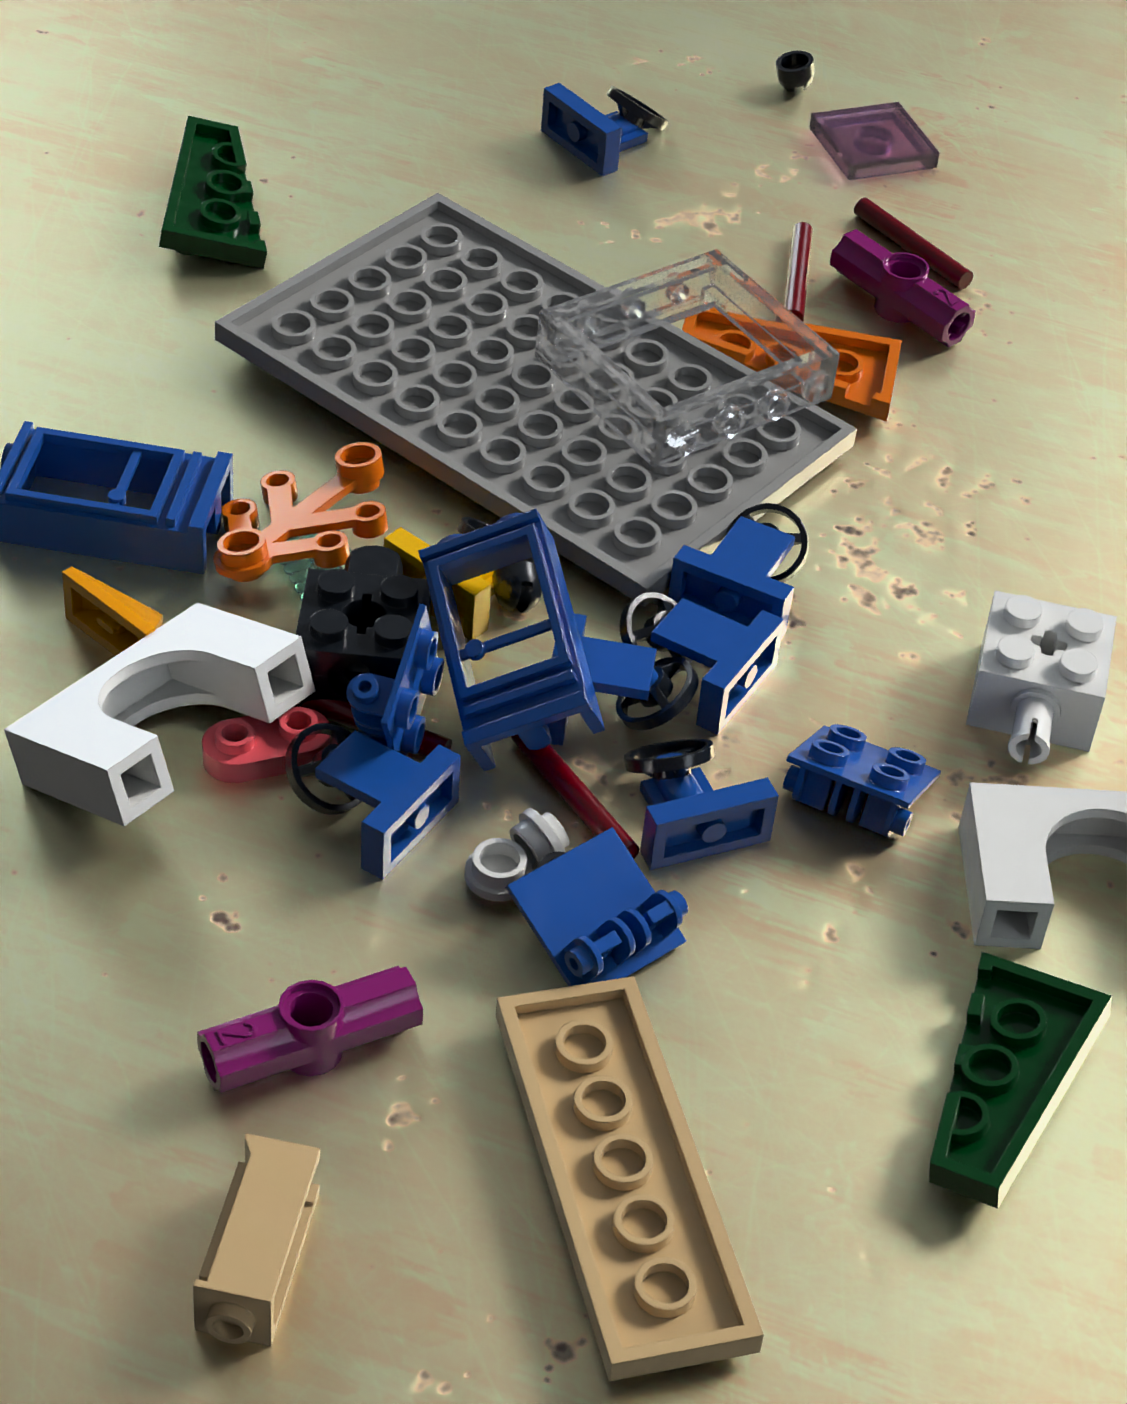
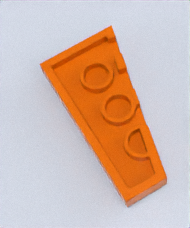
M689 303L682 327L684 332L780 386L887 422L902 340Z

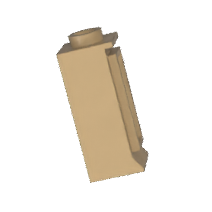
M248 1133L245 1134V1163L238 1162L199 1274V1280L195 1279L193 1283L194 1327L196 1331L209 1333L216 1339L227 1343L240 1344L248 1341L267 1346L272 1345L320 1194V1185L311 1183L320 1160V1148Z

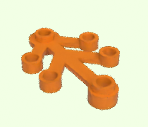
M368 442L352 443L340 448L335 454L337 475L294 507L293 502L298 498L295 475L284 470L273 471L264 475L260 480L263 500L265 504L269 505L271 524L262 531L257 530L260 522L257 505L254 501L250 499H235L227 502L222 507L223 524L227 533L222 535L217 541V550L213 556L216 571L220 575L231 578L234 581L249 582L261 577L264 572L276 563L314 558L315 564L321 568H337L346 564V560L350 555L346 534L335 530L352 528L354 535L365 539L379 537L388 530L386 508L380 502L366 501L354 507L326 510L350 492L365 494L379 487L380 479L384 476L381 449L377 445ZM319 533L314 538L287 541L291 537Z

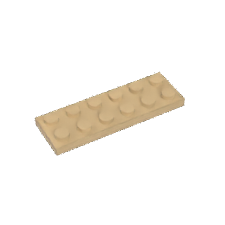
M635 977L498 997L496 1019L609 1382L760 1353L764 1334Z

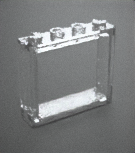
M718 249L539 311L535 357L653 468L830 399L840 356L836 349ZM716 308L779 364L662 407L600 349ZM667 442L670 446L663 449V443Z

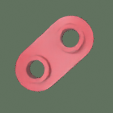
M292 707L271 723L250 716L217 722L207 729L202 738L203 766L213 778L226 783H243L285 775L286 752L293 738L309 726L329 723L324 715L313 709ZM319 733L307 736L302 741L298 750V766L311 763L316 753L330 745L331 735Z

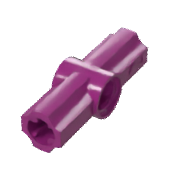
M857 229L844 234L841 241L832 250L830 265L837 272L876 298L874 308L880 317L896 323L911 322L948 348L961 342L965 333L973 326L976 311L970 308L969 304L928 277L930 268L923 258L906 252L891 253Z
M395 966L338 986H332L318 980L299 981L289 986L282 993L277 1006L198 1031V1050L202 1058L205 1074L213 1090H219L220 1093L287 1070L298 1075L310 1077L323 1075L337 1066L341 1061L343 1051L422 1025L423 1007L417 992V985L407 967L400 968Z

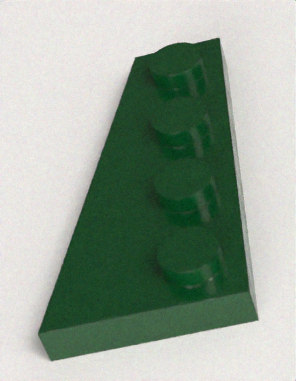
M188 116L161 230L159 247L172 249L183 255H200L264 269L267 249L265 240H261L259 235L261 223L258 212L253 209V189L251 181H247L245 174L247 163L238 126Z
M985 952L981 953L974 993L971 994L966 1026L954 1062V1075L950 1091L946 1095L930 1159V1183L998 1209L1109 1019L1111 995Z

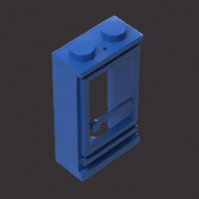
M24 421L14 443H7L5 445L1 458L0 542L204 575L207 568L206 533L216 535L219 533L222 519L221 505L224 506L227 502L233 500V454L218 451L216 458L202 456L201 452L193 451V454H188L182 449L37 427L35 430L33 422ZM36 476L116 488L108 492V503L29 491ZM127 490L156 495L151 509L124 506L127 502Z
M537 509L525 513L505 515L494 524L466 534L446 536L437 544L418 550L419 557L423 562L463 731L461 733L464 745L484 772L496 768L490 743L518 734L528 749H543L552 742L550 731L546 724L580 713L593 734L605 731L555 541ZM533 557L549 619L484 642L472 639L466 644L452 585ZM552 630L559 656L478 684L475 683L470 659L478 661L485 656V653Z

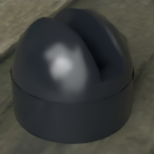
M790 51L778 57L776 60V71L779 83L783 88L790 92H795V87L802 86L803 90L811 85L815 68L814 59L810 53L806 51Z
M520 561L493 572L494 594L498 603L504 609L511 612L517 608L519 612L526 613L537 606L541 599L542 590L534 563Z

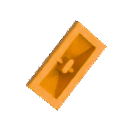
M72 566L62 571L65 618L113 655H118L162 626L163 614Z

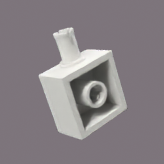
M995 590L981 644L966 725L1011 734L1008 742V751L1011 757L1021 763L1026 744L1031 746L1028 764L1031 765L1041 763L1047 759L1050 753V743L1089 752L1106 697L1117 616L1098 613L1087 608H1075L1042 601L1027 595H1014Z

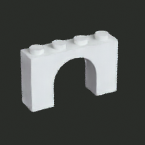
M197 602L5 728L4 731L23 785L119 825L126 826L174 792L158 735L134 727L136 724L165 710L196 704L222 706L271 723L315 692V687L301 636Z
M970 782L958 828L974 945L1041 949L1054 908L1048 864L1058 858L1073 854L1102 855L1127 864V792Z

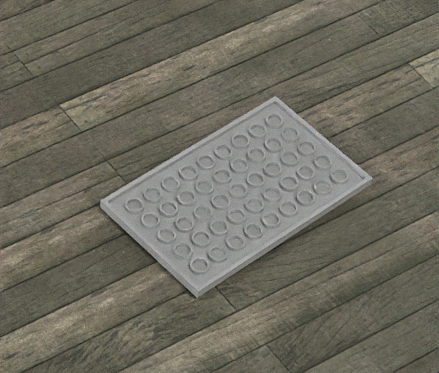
M439 193L215 321L216 341L502 518L508 514L525 513L537 509L554 538L557 553L631 599L647 592L662 594L670 586L673 558L683 545L712 555L726 536L733 520L741 512L758 504H779L852 448L857 428ZM463 315H468L475 323L472 324L470 320ZM766 513L755 515L752 518L757 521ZM643 602L639 604L645 607L647 604H649V602Z

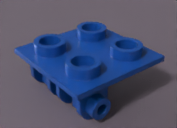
M419 604L395 679L364 673L354 677L348 684L346 691L358 732L405 756L408 753L416 755L421 747L426 726V718L420 716L427 695L436 696L444 672V659L438 658L437 655L438 632L432 631L426 605Z
M834 724L830 727L824 725L788 755L786 761L794 765L790 766L785 776L783 789L793 792V800L823 811L827 806L834 782L836 781L828 806V814L836 816L844 802L849 786L855 789L847 810L846 821L855 822L868 793L859 826L888 838L892 833L901 836L906 834L913 816V812L906 809L938 779L941 770L925 765L926 759L914 751L900 747H892L889 750L866 742L867 736L863 732L840 724Z
M613 827L505 887L568 986L628 977L687 941L679 930L683 916L688 913V905L685 898L675 890L669 893L664 890L655 892Z

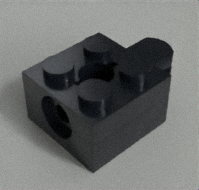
M377 545L363 546L351 551L346 560L344 570L308 568L296 635L302 637L315 692L294 707H302V704L307 701L321 699L348 702L346 695L347 686L354 677L360 674L371 673L395 679L419 604L427 606L430 624L432 599L427 579L411 578L403 575V564L397 552Z

